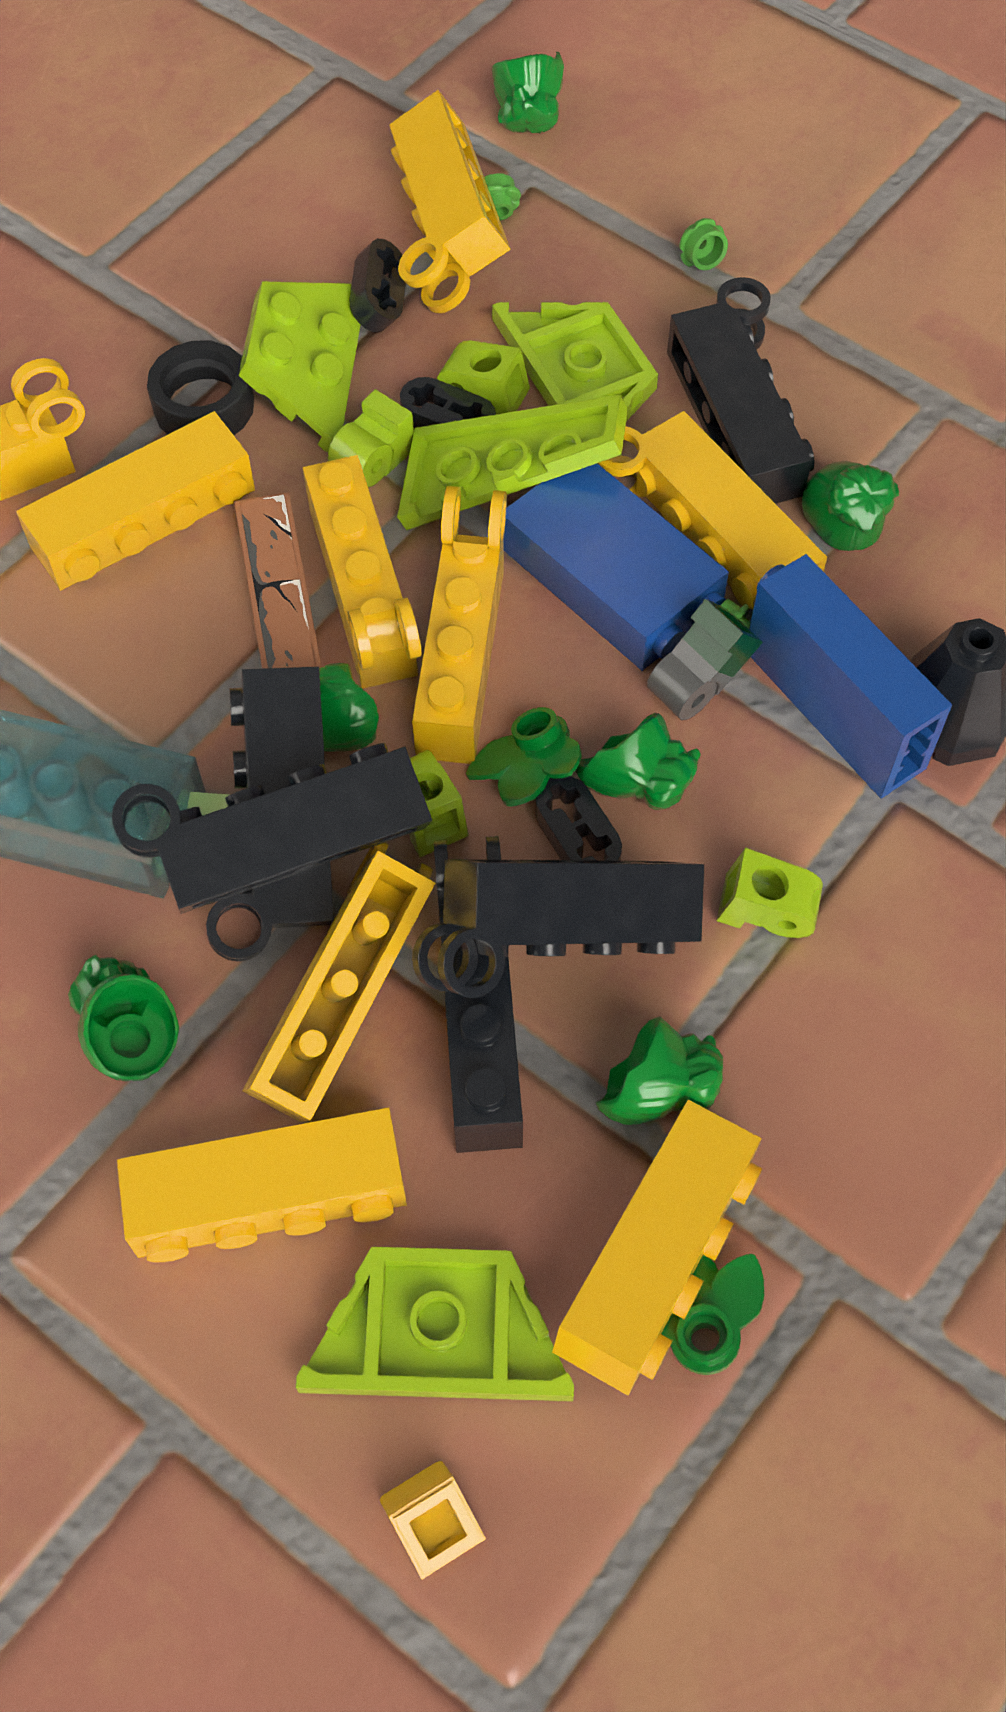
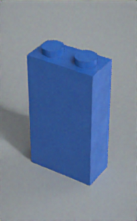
M598 463L542 482L506 508L503 538L504 551L641 671L659 657L663 659L673 651L695 623L691 616L705 599L721 605L726 600L724 597L729 571Z
M807 554L787 566L780 564L771 568L764 574L757 585V594L750 620V630L763 643L751 658L879 798L882 799L927 769L952 704Z

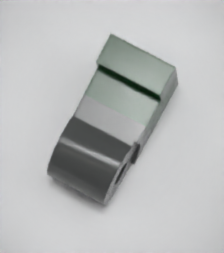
M705 599L691 616L695 623L673 651L656 665L647 681L648 689L680 720H687L700 712L715 695H718L763 643L727 608L708 599Z

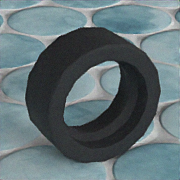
M212 340L182 343L173 346L160 355L149 370L147 390L153 413L160 429L166 434H170L215 411L233 435L241 431L251 418L254 408L253 388L238 376L242 356L230 346ZM200 379H215L225 382L232 387L223 398L205 406H185L171 400L175 391L187 383Z

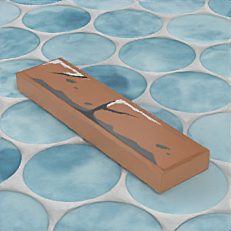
M289 492L234 501L262 668H321L322 665Z

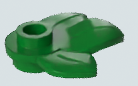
M533 708L516 718L511 726L512 735L501 737L488 743L475 757V761H472L469 765L466 775L469 780H499V795L506 806L515 807L535 799L545 789L549 778H566L571 776L580 764L582 751L579 743L570 738V730L562 717L556 715L550 708Z
M752 1253L737 1257L720 1270L705 1255L700 1259L693 1275L704 1280L687 1316L685 1319H682L672 1313L661 1333L673 1340L671 1343L672 1352L676 1360L687 1370L700 1375H712L727 1369L736 1359L740 1350V1331L758 1317L764 1301L762 1268L758 1259ZM706 1328L714 1331L719 1338L717 1346L709 1351L697 1349L691 1340L697 1330Z

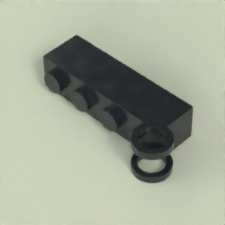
M739 277L730 279L721 285L717 293L716 304L671 315L667 354L704 432L776 504L803 497L809 472L814 469V453L810 442L805 438L801 439L794 425L793 411L789 401L786 398L781 399L774 386L770 363L765 358L761 359L757 352L765 336V324L762 319L769 311L771 300L769 290L764 284L755 279ZM737 291H746L756 295L761 304L753 310L734 309L726 302V297ZM751 327H752V328L755 330V332H756V335H755L754 337H753V332H752Z
M319 667L242 669L241 688H229L231 726H243L245 750L233 751L234 788L242 789L262 785L265 794L290 786L287 778L289 775L311 766L325 765ZM328 862L218 901L210 910L206 922L207 938L212 949L224 959L235 962L247 961L263 951L271 936L272 928L330 925L334 921L331 863ZM231 909H246L257 917L261 933L253 945L243 949H235L224 944L219 938L216 930L217 923L220 917Z
M386 743L376 744L351 754L349 758L352 765L327 773L324 764L297 771L287 777L290 786L265 794L262 785L235 792L225 798L228 807L206 815H202L200 807H192L180 811L175 798L166 789L154 784H138L128 788L117 798L112 810L114 831L120 843L127 851L143 858L160 856L180 914L425 829L433 820L406 746L389 752ZM143 803L160 805L170 815V823L167 830L160 837L149 841L132 837L125 827L130 811Z
M499 836L485 837L486 858L501 859ZM435 840L434 856L439 921L443 923L445 859H448L447 840ZM450 934L441 936V946ZM461 946L456 951L453 960L455 974L463 960ZM478 954L476 970L465 986L474 985L485 976L489 966V956ZM505 957L503 975L497 986L488 994L478 998H468L456 995L451 991H445L457 1153L523 1148V1115L509 958Z
M445 859L443 923L428 927L416 940L412 953L415 974L429 988L446 992L451 991L463 997L478 998L491 992L499 983L504 972L505 957H508L509 945H526V954L533 956H566V944H583L582 953L621 955L622 943H637V952L674 954L676 942H702L704 864L674 861ZM450 934L442 944L438 954L437 967L441 979L439 980L429 969L427 961L428 952L432 943L437 938ZM461 946L463 960L455 974L453 960L456 951ZM478 954L489 956V966L485 976L478 983L465 986L476 970Z

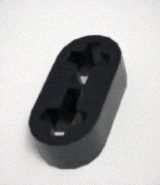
M379 238L372 241L355 259L349 299L353 316L360 325L371 332H382L401 316L406 283L398 272L402 253L390 241Z
M418 377L410 380L402 387L400 392V404L412 412L414 429L496 415L495 407L487 399L430 377Z
M572 776L549 778L545 789L536 797V819L561 860H596L592 856L583 858L584 843L582 838L585 837L593 850L601 851L605 849L604 860H621L622 842L619 834L587 786L581 780ZM560 798L565 805L574 802L573 818L575 822L572 823L561 808L552 811L553 800Z

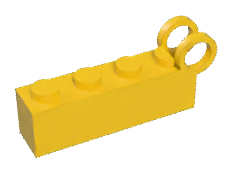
M436 90L390 123L389 126L396 146L391 148L392 155L398 166L406 174L401 179V183L407 195L417 207L411 211L412 216L421 232L426 236L413 243L404 252L399 262L398 272L408 286L412 288L422 287L421 299L430 311L445 313L455 308L465 298L470 288V276L511 249L465 124L441 92ZM427 252L434 260L425 271L411 275V267L415 260L421 254ZM451 276H458V283L450 295L441 300H433L434 291L443 280Z
M40 358L22 365L15 372L11 380V389L16 400L0 405V501L76 472L64 437L72 434L80 427L85 417V409L79 397L74 392L68 390L69 379L64 368L53 359ZM47 372L57 376L55 385L43 394L28 395L23 392L25 383L34 375ZM60 403L73 406L71 415L60 424H57L49 409L50 406Z
M685 411L644 434L625 426L624 440L632 443L637 448V456L632 459L619 455L598 463L612 476L624 477L633 475L636 482L629 490L638 497H647L662 513L665 520L729 571L727 583L742 606L748 604L750 609H754L757 585L766 572L777 565L783 564L787 566L807 554L824 572L827 556Z
M358 455L303 467L310 514L361 688L364 689L418 676L417 658L421 657L422 652L415 617L408 598L402 597Z
M447 486L441 521L442 549L412 724L416 755L429 750L437 761L471 764L472 761H475L504 574L503 538L507 493L501 490L493 491L488 537L458 535L461 491L458 486Z
M386 842L371 847L365 855L348 887V895L242 1090V1092L299 1122L311 1121L435 885V882L430 880L433 871L431 867L420 863L415 871L385 855L389 846Z

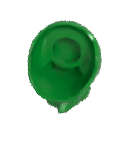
M556 51L555 58L546 54H534L503 60L492 66L494 93L501 107L498 113V121L500 124H503L504 128L518 133L527 131L530 133H541L551 130L558 122L559 105L556 97L562 88L564 62L560 52Z
M851 461L834 462L822 467L808 480L802 497L803 513L806 520L829 546L844 551L862 550L872 546L880 537L884 527L885 516L892 510L894 499L899 496L898 484L893 480V475L886 470Z
M330 663L319 668L324 751H352L362 749L376 739L379 714L374 699L355 683L349 664Z
M653 713L647 716L631 733L610 736L595 756L581 759L575 771L582 783L599 795L618 799L635 796L637 799H644L650 808L662 810L672 807L681 800L684 790L689 786L697 772V764L701 754L697 748L686 752L680 740H671L664 718L659 713Z
M97 955L87 959L75 981L71 984L68 993L70 1006L74 1009L75 1013L80 1015L78 1038L86 1058L100 1073L112 1079L124 1082L148 1079L165 1066L177 1045L179 1024L173 1004L165 991L150 979L144 968H137L133 962L117 960L114 957L100 958Z
M661 1016L649 1020L639 1031L629 1057L610 1069L607 1093L602 1099L595 1102L598 1110L608 1119L624 1125H635L661 1119L671 1111L677 1112L682 1110L687 1100L705 1109L710 1108L720 1093V1087L723 1082V1055L716 1047V1039L711 1035H707L701 1041L694 1033L681 1036Z

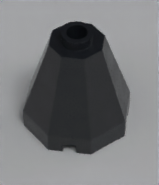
M978 618L955 623L915 654L910 661L952 704L934 749L935 755L933 757L934 760L946 766L995 757L1006 737V634L1002 628Z

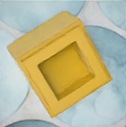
M443 1461L435 1462L380 1497L379 1501L421 1579H424L486 1539L454 1477Z

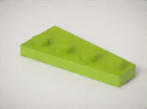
M618 394L417 427L414 429L397 518L406 530L442 518L443 501L447 486L460 487V511L491 501L494 490L506 491L508 495L622 455L628 408L621 395Z

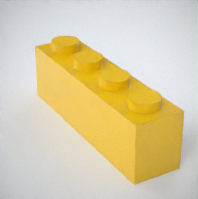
M213 411L17 510L16 513L29 546L59 590L62 591L77 582L90 579L100 570L127 556L140 553L154 542L178 530L188 528L195 521L226 505L234 504V501H238L243 496L255 491V485L248 453L217 413Z
M687 1100L559 1326L552 1353L627 1396L630 1394L640 1374L651 1380L654 1379L673 1341L661 1334L672 1313L682 1319H685L704 1282V1280L693 1275L700 1259L705 1255L714 1261L716 1260L734 1225L731 1221L723 1218L732 1199L745 1205L763 1168L752 1163L762 1138Z
M389 1107L117 1159L124 1237L138 1258L146 1256V1259L150 1262L174 1261L188 1255V1248L216 1243V1247L221 1249L248 1246L257 1241L258 1234L285 1230L287 1235L293 1236L307 1235L324 1229L326 1227L325 1221L353 1216V1220L356 1222L378 1221L391 1216L394 1213V1208L407 1206Z

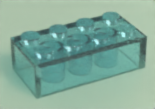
M0 709V857L164 899L170 883L160 856L143 858L127 851L120 843L114 831L112 810L117 798L125 790L138 784H154L166 789L177 801L180 811L187 809L190 792L206 793L196 758ZM154 803L140 804L128 814L125 824L126 831L132 837L139 840L149 841L156 839L167 830L170 823V815L160 805Z

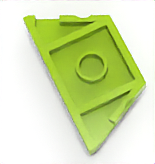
M262 281L255 295L238 376L256 392L267 396L273 402L275 408L291 422L299 416L322 436L317 445L325 452H328L334 436L344 424L360 331V324L353 316L350 308L349 299L352 284Z
M498 302L492 305L493 322L509 346L521 348L526 372L548 406L620 394L628 408L627 422L656 391L658 383L657 371L608 302H582L578 305H568L563 302H541V312H509V302Z
M371 1247L355 1274V1283L346 1298L340 1300L326 1325L328 1330L307 1366L303 1364L296 1376V1389L298 1393L573 1401L574 1399L573 1381L569 1373H566L559 1356L552 1353L554 1346L549 1337V1330L538 1307L534 1305L525 1286V1279L512 1252L508 1250Z

